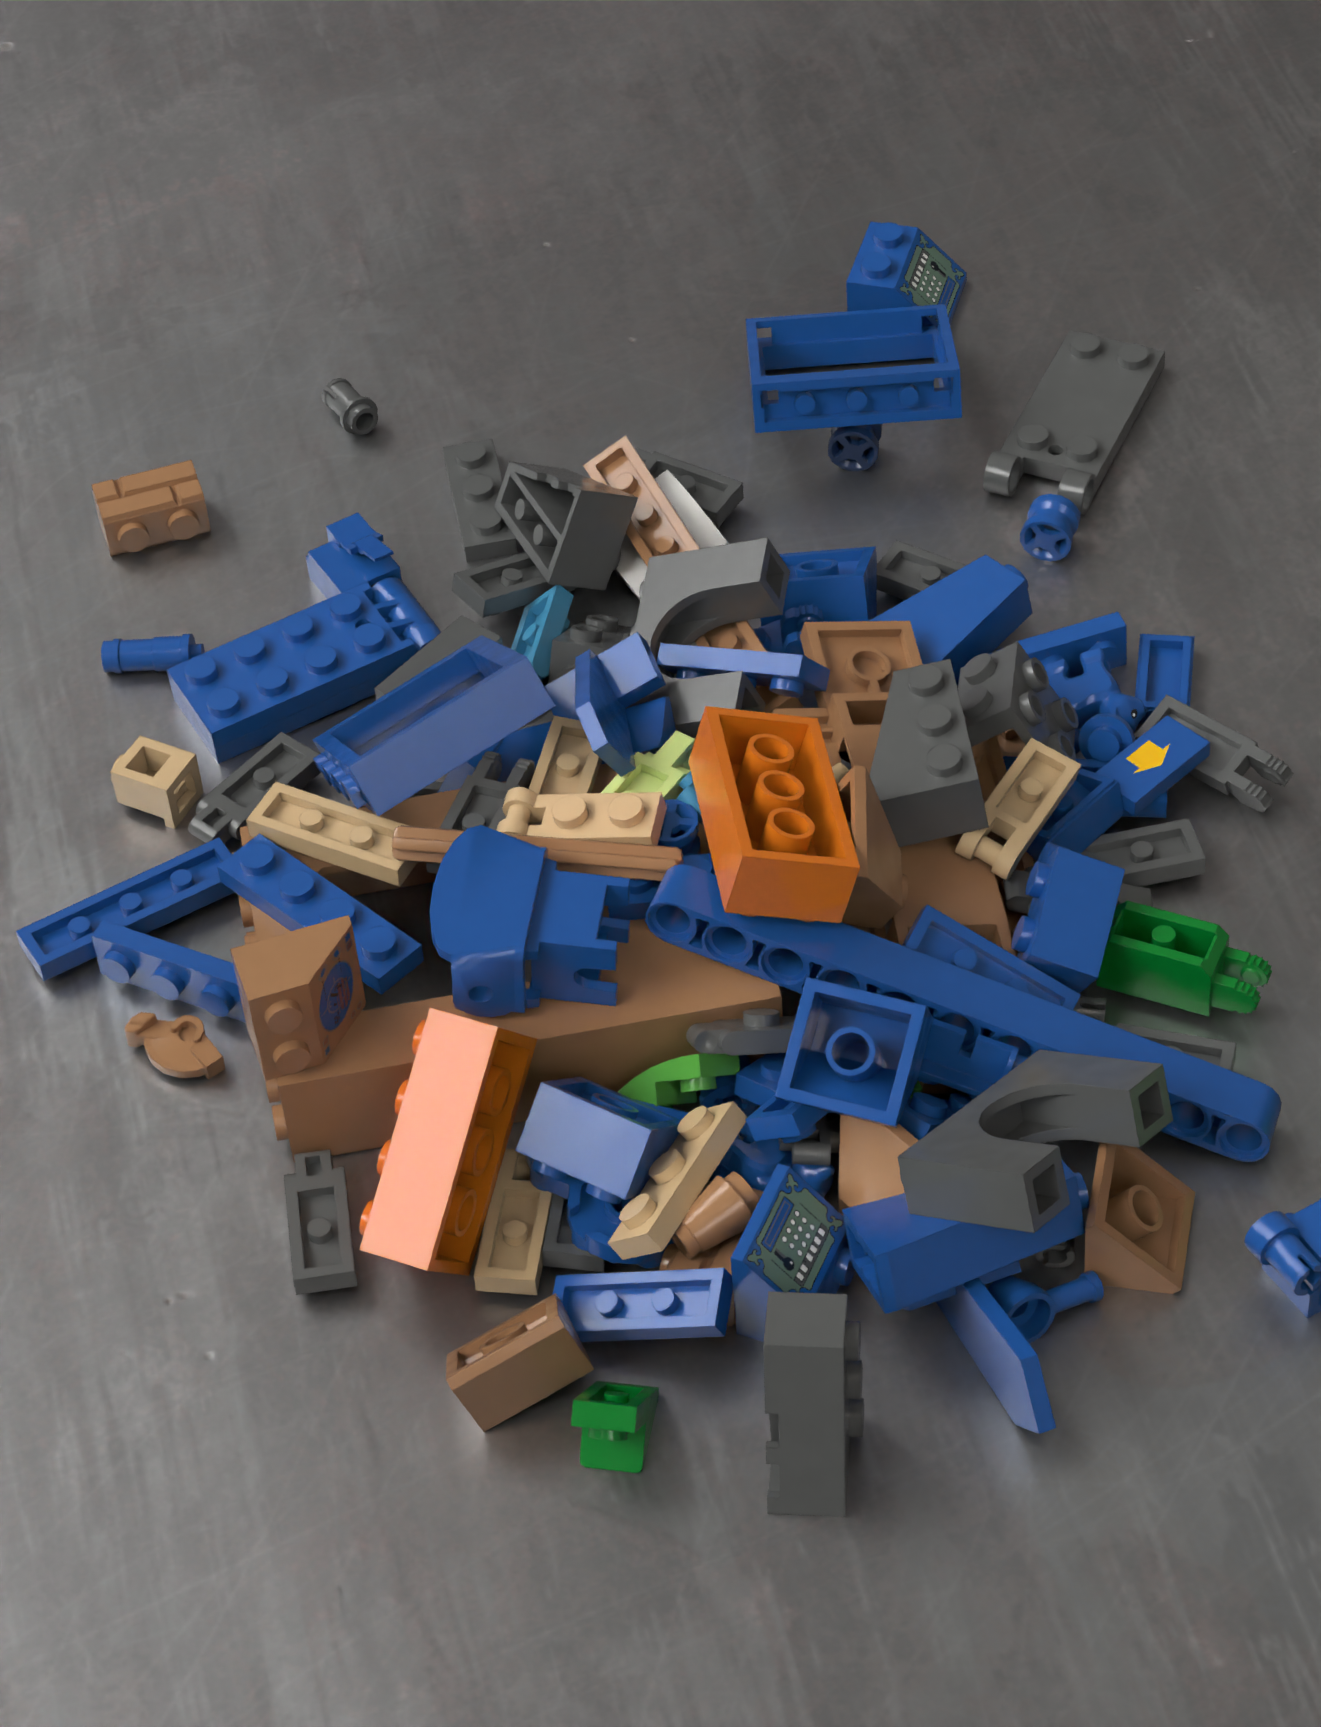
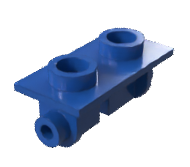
M934 1019L918 1081L932 1085L943 1084L966 1092L974 1099L1029 1057L1017 1054L1019 1047L1011 1046L978 1034L972 1053L961 1050L967 1030Z

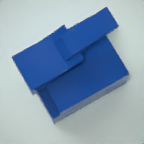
M359 513L326 526L329 543L308 551L306 556L309 578L326 599L365 582H368L373 587L377 582L388 577H396L402 580L400 566L390 556L394 554L393 551L382 543L384 541L383 535L372 529Z

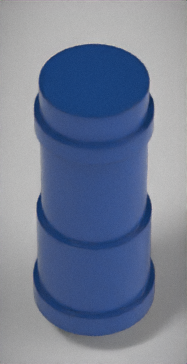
M192 633L183 634L182 636L154 637L153 639L122 640L120 638L113 639L112 641H103L101 660L105 673L115 672L116 674H123L124 672L153 670L156 672H166L168 668L205 653L203 644L195 643Z

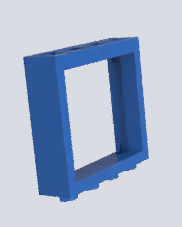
M945 304L745 319L755 433L962 418L960 366ZM921 316H937L938 328H936V325L922 326ZM771 328V337L757 338V329ZM921 358H934L935 362L934 364L765 375V370ZM934 378H938L939 388H934ZM778 390V399L768 400L767 391Z
M481 635L313 739L321 753L314 757L313 761L318 770L322 772L329 786L333 785L335 790L339 794L342 793L347 801L351 800L357 809L364 805L375 815L380 816L556 705L527 656Z

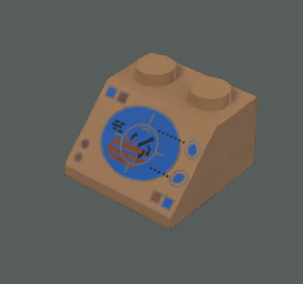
M349 915L230 949L247 1030L265 1081L288 1074H296L305 1069L324 1064L365 1007V993L352 922Z

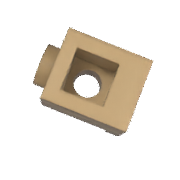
M141 735L125 754L120 755L116 759L110 771L118 803L164 818L165 826L173 829L179 825L204 793L195 753Z

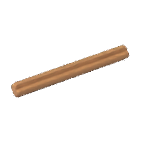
M400 825L395 828L392 838L393 857L398 861L441 864L453 841L465 830ZM507 834L536 846L547 847L548 859L557 861L558 871L661 882L669 868L674 865H681L684 862L682 850L678 847Z

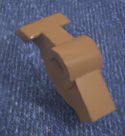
M140 1012L130 1018L124 1028L128 1046L140 1047L144 1045L151 1064L164 1074L177 1078H193L205 1075L209 1080L225 1070L223 1056L205 1035L204 1025L196 1016L184 1015L175 1021L157 1020L154 1013Z

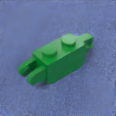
M1126 901L1115 908L1099 976L1096 979V986L1208 1017L1213 1006L1232 1012L1235 1010L1239 1014L1241 1012L1247 1014V1012L1252 1013L1253 1010L1256 1011L1261 996H1259L1260 992L1256 989L1258 986L1263 987L1264 984L1268 983L1272 970L1271 965L1263 957L1229 947L1230 936L1218 924Z

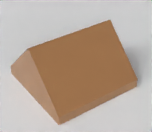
M1099 1142L1085 1228L1084 1272L1094 1271L1099 1276L1103 1286L1174 1294L1182 1290L1195 1191L1139 1148Z
M556 1293L448 1353L446 1358V1381L483 1432L595 1370Z

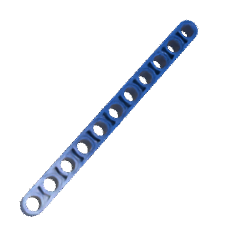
M681 864L669 868L663 876L646 911L645 922L649 930L659 939L802 994L806 977L926 1005L934 1019L967 1030L961 1050L972 1053L978 1034L1005 1044L1019 1047L1017 1054L1030 1057L1040 1049L1161 1063L1164 1067L1173 1121L1164 1127L1161 1132L1242 1162H1255L1264 1158L1269 1152L1282 1102L1273 1088L1252 1078L842 922H803L789 918L748 917L735 913H725L716 875L695 866Z

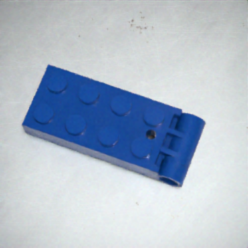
M388 577L377 582L373 587L368 582H365L166 670L174 701L217 763L220 764L271 741L280 732L287 734L374 695V688L439 635L441 630L403 581L396 577Z

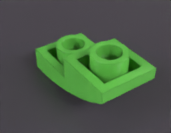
M701 1053L671 1059L637 1075L625 1084L618 1093L634 1100L672 1109L673 1105L695 1103L697 1102L696 1091L717 1089V1076L736 1075L740 1071L739 1055Z

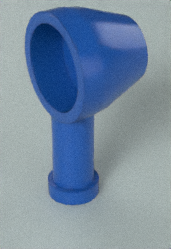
M1092 1270L1080 1274L1079 1278L1048 1290H1043L1034 1283L1012 1275L994 1281L988 1288V1291L1029 1344L1039 1339L1048 1330L1055 1314L1086 1302L1095 1303L1104 1297L1102 1282L1099 1276Z

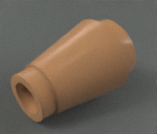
M733 1171L725 1178L716 1176L692 1204L671 1239L688 1259H692L698 1253H703L743 1232L760 1199L746 1180L737 1172Z

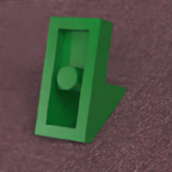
M596 1381L573 1400L571 1426L582 1427L580 1464L587 1468L631 1473L640 1472L644 1467L658 1403L659 1387Z

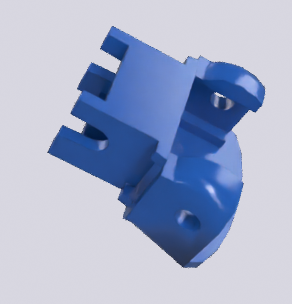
M483 825L467 828L453 841L441 861L433 884L429 910L432 942L438 955L451 963L452 993L455 1009L474 1016L496 1017L506 1015L509 1012L525 1013L526 1004L527 1008L539 1007L541 998L616 1006L618 983L600 981L602 970L616 971L617 942H629L630 920L603 917L604 906H629L630 878L558 871L557 861L548 859L547 847L533 845ZM525 960H531L532 977L529 989L525 987Z

